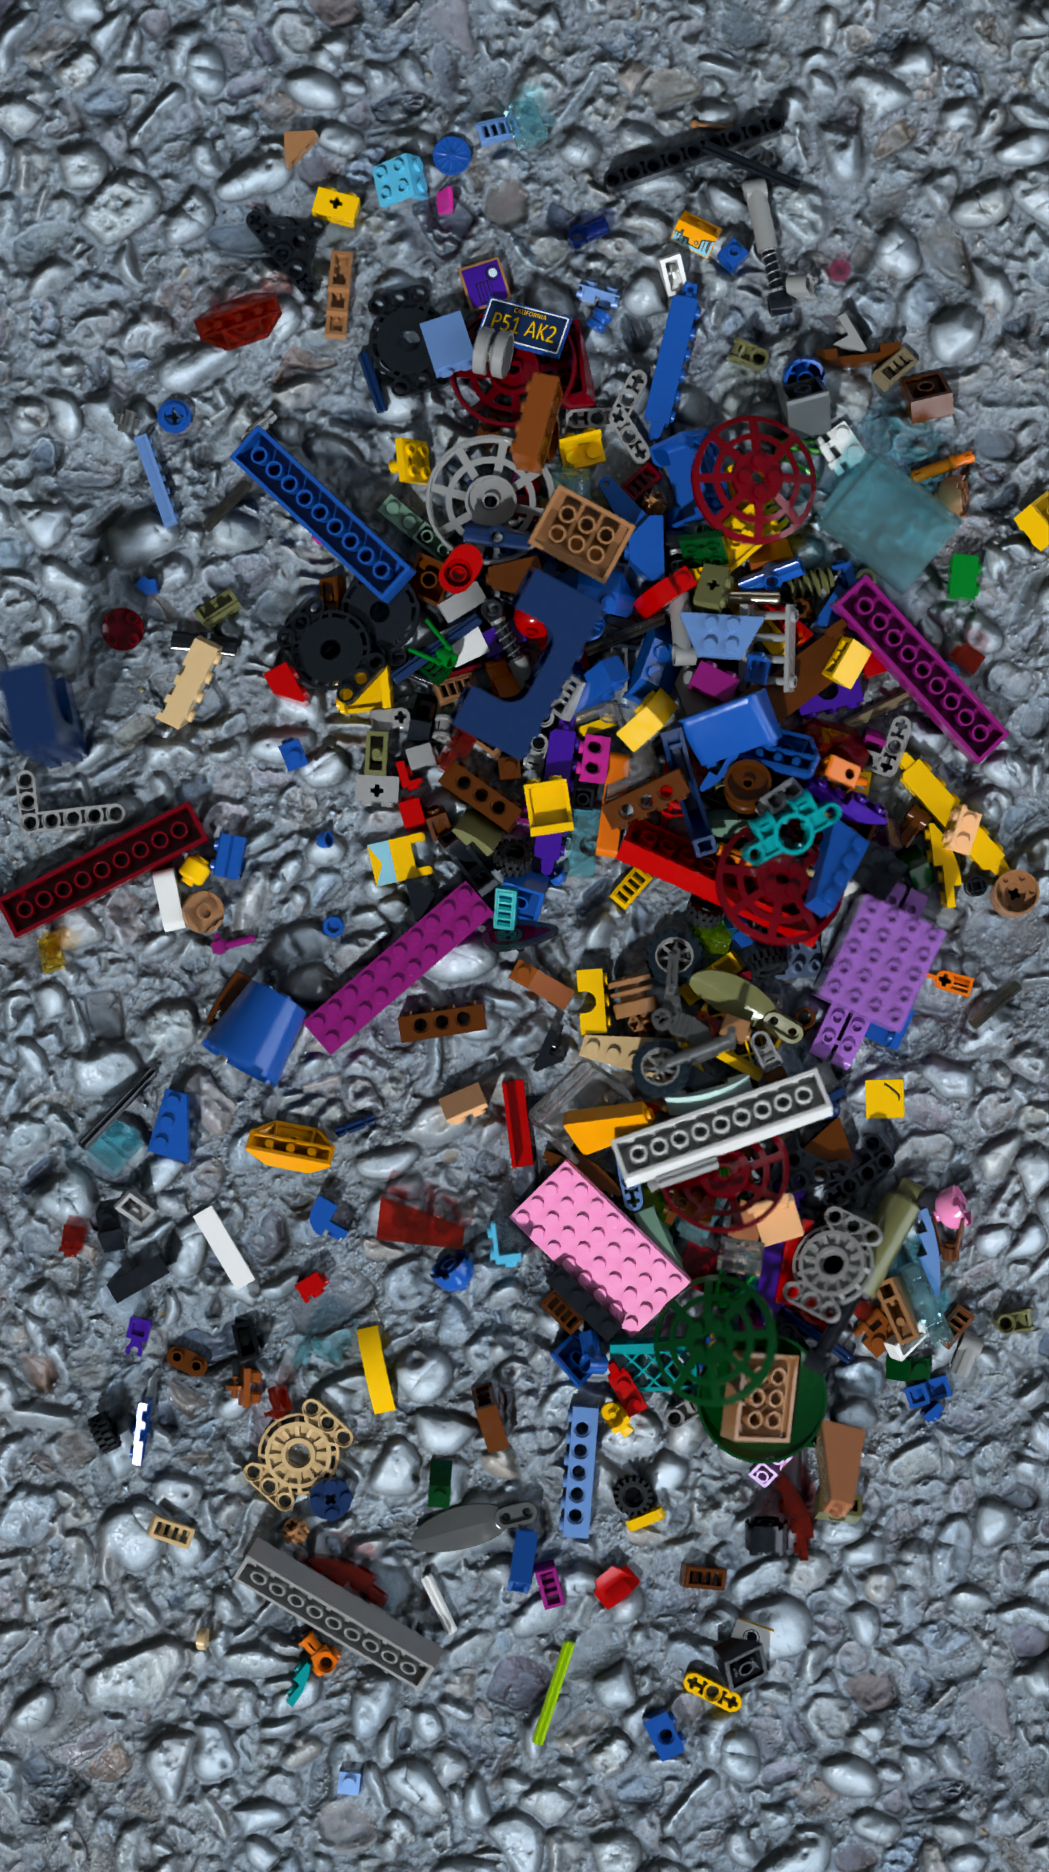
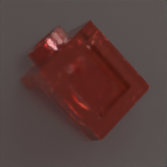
M64 1224L62 1242L58 1251L64 1252V1256L76 1257L77 1254L83 1253L87 1227Z
M280 1385L268 1388L269 1401L273 1410L264 1413L265 1418L273 1417L274 1420L286 1417L285 1413L293 1410L287 1386Z

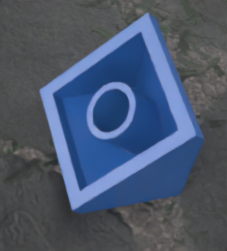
M577 1331L572 1335H568L550 1350L551 1357L577 1388H580L592 1375L590 1373H583L580 1369V1359L583 1354Z

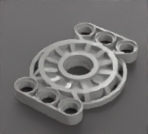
M831 1206L825 1211L824 1216L828 1225L812 1230L797 1246L792 1264L795 1281L785 1284L782 1290L783 1296L788 1302L829 1323H834L840 1319L841 1309L839 1305L855 1300L869 1286L875 1267L874 1254L871 1247L878 1246L883 1241V1233L879 1227L837 1206ZM839 1212L841 1214L839 1221L831 1222L829 1218L831 1213ZM858 1221V1230L854 1232L849 1231L848 1225L850 1222ZM872 1230L877 1231L878 1238L874 1241H869L867 1234ZM831 1255L840 1256L844 1262L843 1269L836 1275L827 1274L824 1270V1261ZM870 1256V1269H867L866 1257ZM799 1260V1272L797 1273V1261ZM867 1274L868 1277L862 1287H860L859 1285L862 1283L865 1275ZM792 1287H796L799 1290L795 1298L788 1297V1290ZM854 1290H858L852 1296L848 1298L845 1297L846 1295L851 1294ZM810 1297L817 1298V1305L813 1308H809L806 1305V1301ZM833 1306L836 1308V1314L830 1318L826 1317L825 1310Z

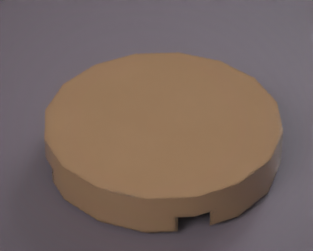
M197 891L189 895L184 901L182 917L185 924L192 931L200 934L210 933L218 929L223 923L224 905L215 893Z

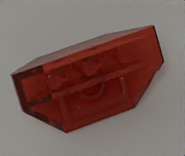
M275 292L250 293L212 306L195 318L194 323L202 342L230 351L268 338L281 317L282 311Z
M814 718L791 730V732L814 738L820 760L832 754L861 768L860 772H863L869 759V753L856 728Z

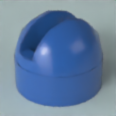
M321 831L316 835L315 839H317L316 845L318 847H332L333 835L330 831Z
M558 867L553 869V873L549 874L548 877H550L549 880L553 885L562 886L561 883H565L567 877L563 869Z

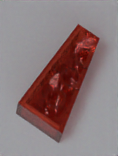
M385 1195L381 1196L376 1240L463 1249L465 1225L394 1200Z

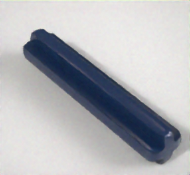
M361 352L358 354V359L376 412L378 414L384 413L388 408L369 352Z

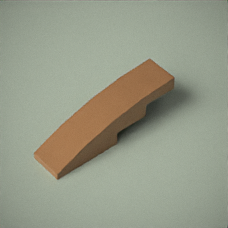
M332 250L324 333L327 339L346 340L353 252Z

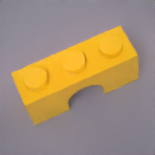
M602 968L576 970L578 992H590L596 1001L593 1010L587 1013H579L581 1035L607 1033V1029L611 1028L610 1015L606 1016L605 1007H609V996L604 994V986L608 985L607 972L603 973Z

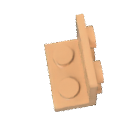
M962 804L956 807L955 810L952 809L948 820L951 822L948 830H945L942 842H944L943 848L969 856L982 814L967 810V805Z
M793 1193L784 1194L776 1209L766 1219L757 1224L764 1247L804 1236L805 1233ZM770 1200L757 1202L752 1208L747 1210L748 1214H754V1217L757 1218L773 1202Z

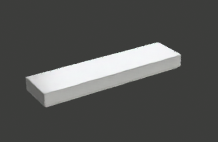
M213 1205L194 1215L193 1218L235 1289L239 1290L256 1279Z

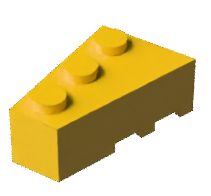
M662 688L656 692L652 690L643 698L639 706L634 710L632 717L616 734L635 752L666 724L678 708V705Z

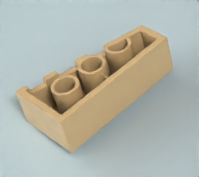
M584 1035L578 1055L631 1071L632 1058L635 1056L637 1049L644 1046L645 1042H652L653 1039H668L673 1043L674 1039ZM661 1054L652 1056V1058L655 1060V1058L660 1057ZM649 1060L645 1064V1068L655 1067ZM646 1072L645 1074L646 1076L653 1077L655 1072Z

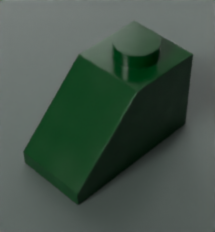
M431 1459L428 1507H450L453 1460Z

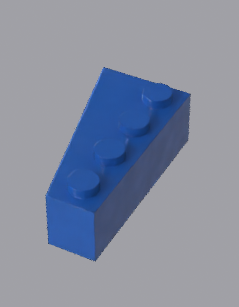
M840 820L823 829L824 835L819 845L818 859L814 864V874L810 880L804 906L821 918L834 910L870 845L868 840Z

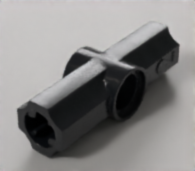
M173 631L171 635L172 650L189 651L194 639L200 635L222 646L223 648L220 653L223 656L236 657L237 638L215 636V634L209 632L189 633Z

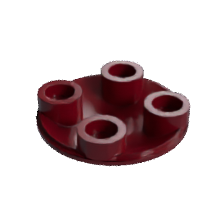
M117 608L105 615L101 632L107 645L119 651H127L135 648L141 642L144 636V624L141 617L135 611L128 608Z

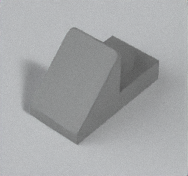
M841 314L836 319L835 328L839 335L844 336V338L834 343L832 349L837 348V351L853 355L865 354L867 348L847 314Z

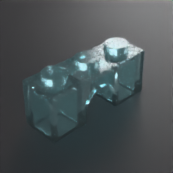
M574 812V817H572L574 830H572L571 838H567L566 850L570 851L569 859H565L564 872H568L567 877L593 880L595 857L585 856L581 852L579 845L585 837H598L600 814Z

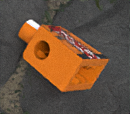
M832 754L819 760L814 774L815 777L823 778L831 787L839 788L842 791H848L854 787L864 790L868 782V778L859 775L861 770L859 766Z

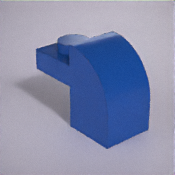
M322 1194L319 1195L310 1212V1223L313 1230L319 1236H322L326 1229L329 1231L328 1235L336 1240L340 1238L345 1239L349 1230L331 1220L339 1204Z

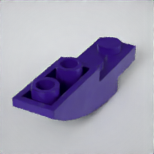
M812 775V777L806 779V790L818 797L819 803L830 801L839 805L842 811L840 818L865 824H886L888 822L886 808L880 803L875 804L870 801L865 794L857 793L851 789L846 796L841 789L831 787L821 777ZM832 806L828 807L826 812L832 814Z

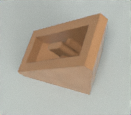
M316 131L284 132L285 163L288 170L291 171L319 140Z

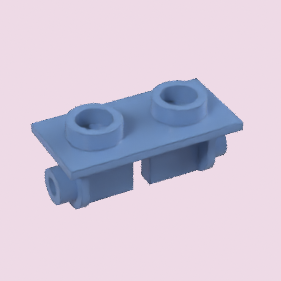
M585 279V282L580 281L578 286L583 288H578L576 297L580 298L579 300L594 304L595 298L600 297L598 306L610 310L613 308L617 309L619 301L615 299L616 297L620 298L622 294L617 292L618 288L606 285L605 288L597 286L596 281Z

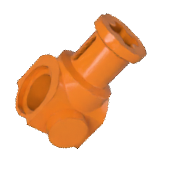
M312 1630L298 1643L299 1646H303L311 1655L310 1660L313 1662L311 1668L319 1677L331 1673L335 1669L336 1663L342 1657L341 1652L335 1646L331 1647L325 1643L321 1644L314 1636ZM329 1657L332 1660V1664L326 1666L321 1662V1659Z

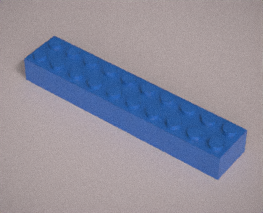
M257 425L230 456L241 469L383 602L389 604L417 572L261 426Z

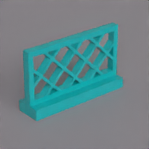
M675 1336V1339L685 1338V1336ZM654 1337L611 1338L609 1340L610 1360L614 1358V1355H624L629 1359L623 1365L625 1369L631 1363L640 1369L633 1376V1380L640 1392L673 1391L668 1384L661 1385L657 1381L661 1376L660 1371L654 1377L646 1371L653 1362L657 1364L655 1355H651L655 1354ZM660 1337L659 1342L667 1341L669 1337ZM686 1347L676 1348L678 1357L682 1353H688ZM670 1349L660 1351V1354L667 1353L671 1357ZM639 1354H646L650 1358L643 1367L635 1361ZM671 1359L664 1366V1369L666 1373L672 1378V1381L675 1383L680 1372L676 1376H674L671 1372L667 1370L673 1363V1360ZM697 1365L691 1372L694 1376H697ZM644 1373L651 1380L646 1385L640 1386L635 1380ZM694 1382L692 1384H684L681 1390H697V1384Z

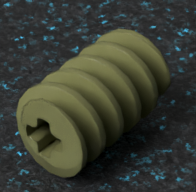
M826 566L824 571L822 568H817L816 573L814 570H809L808 574L805 573L802 576L787 581L788 591L793 600L797 599V594L804 599L806 592L812 598L815 590L819 596L822 594V589H825L826 593L829 594L830 587H834V578L830 567Z

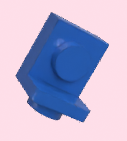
M845 560L835 561L830 569L832 573L842 571V574H839L842 587L846 586L847 589L856 580L851 561L846 563Z
M291 737L281 742L282 745L278 746L289 772L309 765L299 739L294 740Z

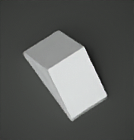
M680 252L659 258L657 267L668 297L681 293L684 283L687 281Z

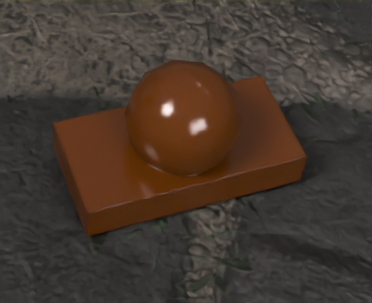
M490 408L485 417L495 421L508 422L512 413ZM481 422L473 437L479 435H500L504 428ZM483 443L478 445H480L488 451H491L495 443Z

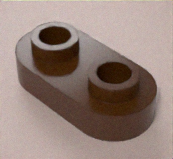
M174 1345L167 1352V1361L171 1366L192 1376H202L208 1369L209 1363L207 1358L185 1346ZM175 1353H179L181 1355L180 1360L174 1359ZM193 1363H200V1369H195Z

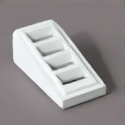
M918 1317L916 1319L920 1338L900 1346L895 1334H893L884 1342L885 1348L892 1359L902 1362L929 1335L922 1318Z

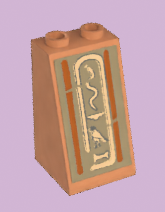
M823 1420L818 1433L814 1437L823 1512L829 1513V1516L841 1518L842 1516L845 1517L854 1505L866 1430Z

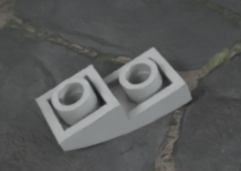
M473 581L466 591L450 595L438 603L437 606L447 623H450L484 602L487 598L478 582Z

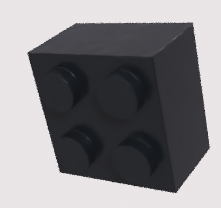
M870 841V845L850 881L872 897L884 902L908 868V865L874 841Z

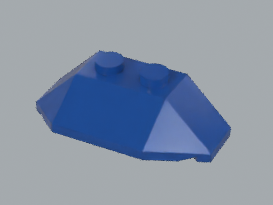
M573 567L554 577L605 606L603 609L605 613L631 619L635 596L622 572L612 570L605 584Z
M652 617L628 681V691L623 694V698L639 704L652 690L656 692L662 688L668 695L672 693L681 666H673L672 663L673 642L670 624Z
M782 729L783 737L777 740V745L769 748L762 745L739 753L737 757L739 760L749 759L762 763L768 769L770 775L786 779L794 777L799 782L812 777L820 760V755L812 736Z

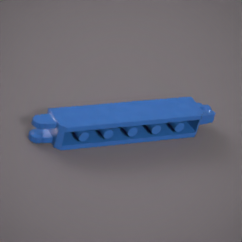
M685 282L680 295L672 298L644 414L645 422L651 425L649 440L653 442L659 441L663 428L668 429L669 423L674 422L676 411L672 410L674 402L678 403L681 390L677 389L679 381H684L686 369H683L682 366L684 360H689L691 348H687L689 340L693 341L696 330L695 327H692L693 320H698L701 307L697 306V284Z

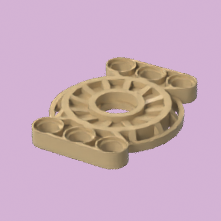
M314 1397L305 1400L302 1405L303 1413L286 1414L268 1426L259 1443L258 1461L249 1462L243 1471L246 1480L281 1511L292 1509L295 1504L294 1495L309 1494V1490L303 1491V1488L312 1486L318 1479L323 1478L326 1473H330L328 1477L332 1478L339 1464V1447H348L353 1441L354 1435L352 1430L319 1399ZM315 1402L318 1405V1411L313 1414L309 1413L306 1410L307 1403ZM328 1416L334 1420L333 1427L325 1428L322 1425L324 1417ZM295 1417L294 1421L282 1423L284 1419ZM277 1424L278 1428L273 1432L271 1436L268 1435L267 1433L270 1431V1429ZM341 1431H346L350 1435L348 1442L342 1443L338 1440V1434ZM265 1439L268 1442L265 1453H262V1445ZM297 1443L303 1444L309 1449V1458L302 1464L292 1462L288 1454L290 1447ZM336 1455V1462L334 1468H331L329 1466L332 1461V1456ZM250 1466L259 1468L260 1473L257 1477L249 1476L247 1471ZM265 1481H273L276 1486L275 1490L267 1492L263 1487ZM282 1495H288L291 1498L289 1506L285 1507L280 1504L279 1498Z

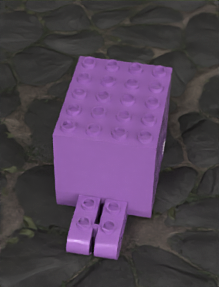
M897 882L884 902L867 894L854 899L811 991V995L829 1004L814 1034L808 1052L826 1060L835 1044L836 1046L829 1062L845 1070H848L870 1023L888 1031H901L946 934V931L919 919L927 902L928 895L910 888L900 908L897 909L907 888L906 885ZM850 1013V1016H849V1018L847 1019V1023H846V1025L844 1026V1029H843V1031H842V1033H841V1036H840V1038L837 1040V1037H838V1035H839V1033H840V1031H841V1029H842V1027H843V1024H844V1022H845V1020H846L848 1014Z

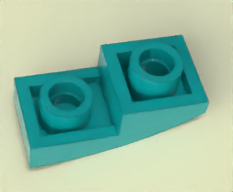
M310 1658L305 1662L301 1660L293 1670L295 1672L293 1680L298 1684L293 1683L286 1692L288 1694L286 1703L291 1707L295 1705L305 1688L312 1664Z

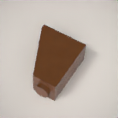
M537 555L487 567L488 572H485L487 584L492 585V589L516 593L530 566L543 572L540 556Z
M840 1117L830 1120L801 1147L826 1162L839 1159L845 1161L853 1159ZM795 1154L796 1158L793 1161L797 1165L799 1163V1156Z
M492 1382L471 1387L475 1412L488 1453L508 1448V1437Z

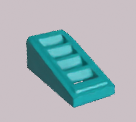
M496 886L493 927L495 929L514 931L517 923V888ZM501 896L512 897V899L503 898Z

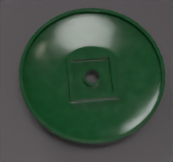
M777 1334L776 1353L799 1356L790 1443L733 1441L720 1435L724 1407L697 1405L701 1423L711 1440L727 1454L745 1462L757 1464L775 1463L796 1455L814 1439L826 1414L827 1389L824 1377L803 1366L804 1359L808 1353L806 1349L797 1342ZM768 1338L755 1339L753 1350L766 1352ZM747 1340L737 1341L736 1349H746ZM728 1361L716 1366L718 1378L727 1375ZM704 1365L699 1378L709 1379L707 1366ZM726 1383L719 1385L722 1399L725 1398ZM698 1384L696 1398L713 1400L710 1386Z

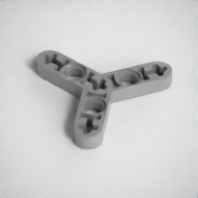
M634 370L630 373L612 408L570 410L566 415V425L571 430H585L595 427L596 430L613 429L631 459L636 464H645L650 458L649 447L632 422L630 415L647 385L646 373L642 370ZM638 375L642 377L641 381L643 382V384L638 383L635 391L633 389L627 388V386H629L630 388L633 387V377L637 378ZM631 394L634 397V402L626 405L622 402V396ZM620 407L629 410L628 413L625 410L623 411L621 417L623 421L614 422L613 415H618ZM595 413H599L603 421L600 424H593L590 417ZM584 414H588V425H584L585 420L578 421L577 425H573V421H569V419L573 418V415H577V418H584ZM628 430L635 433V439L631 442L626 441L623 437L624 432ZM638 441H640L641 443L638 444V448L640 449V451H646V453L644 454L645 458H637L636 448L633 447L632 449H630L629 447L635 445Z

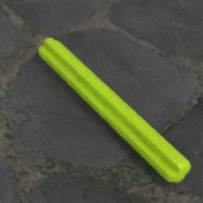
M563 1641L532 1738V1742L535 1744L543 1745L575 1647L573 1641Z

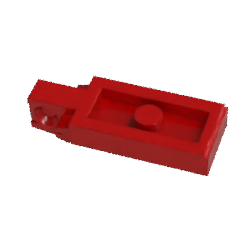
M614 1358L609 1360L608 1369L610 1374L607 1375L608 1381L628 1416L632 1417L647 1409L648 1405L628 1369H625L624 1366L619 1368Z

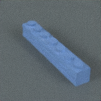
M147 433L136 436L134 440L165 528L178 524L179 516L177 512H174L173 507L175 505L173 499L170 500L169 498L171 493L168 486H165L166 478L160 472L162 467L160 462L156 460L157 452L155 449H152L151 436L148 437Z

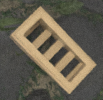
M153 1513L146 1533L149 1537L188 1549L196 1528ZM159 1521L162 1523L160 1525L159 1531L157 1532L155 1531V1529ZM168 1524L170 1525V1527L168 1529L167 1535H164V1530L166 1528V1525ZM175 1527H177L178 1531L176 1533L175 1538H172ZM183 1530H186L187 1532L182 1542L180 1538Z

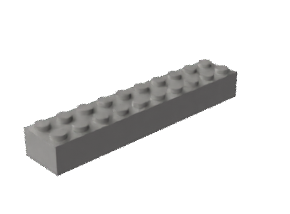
M258 1537L233 1577L235 1581L418 1691L436 1668L444 1651L435 1642L428 1640L418 1632L408 1628L398 1620L383 1613L380 1609L373 1607L360 1597L353 1595L343 1587L333 1583L323 1575L318 1574L305 1564L298 1562Z

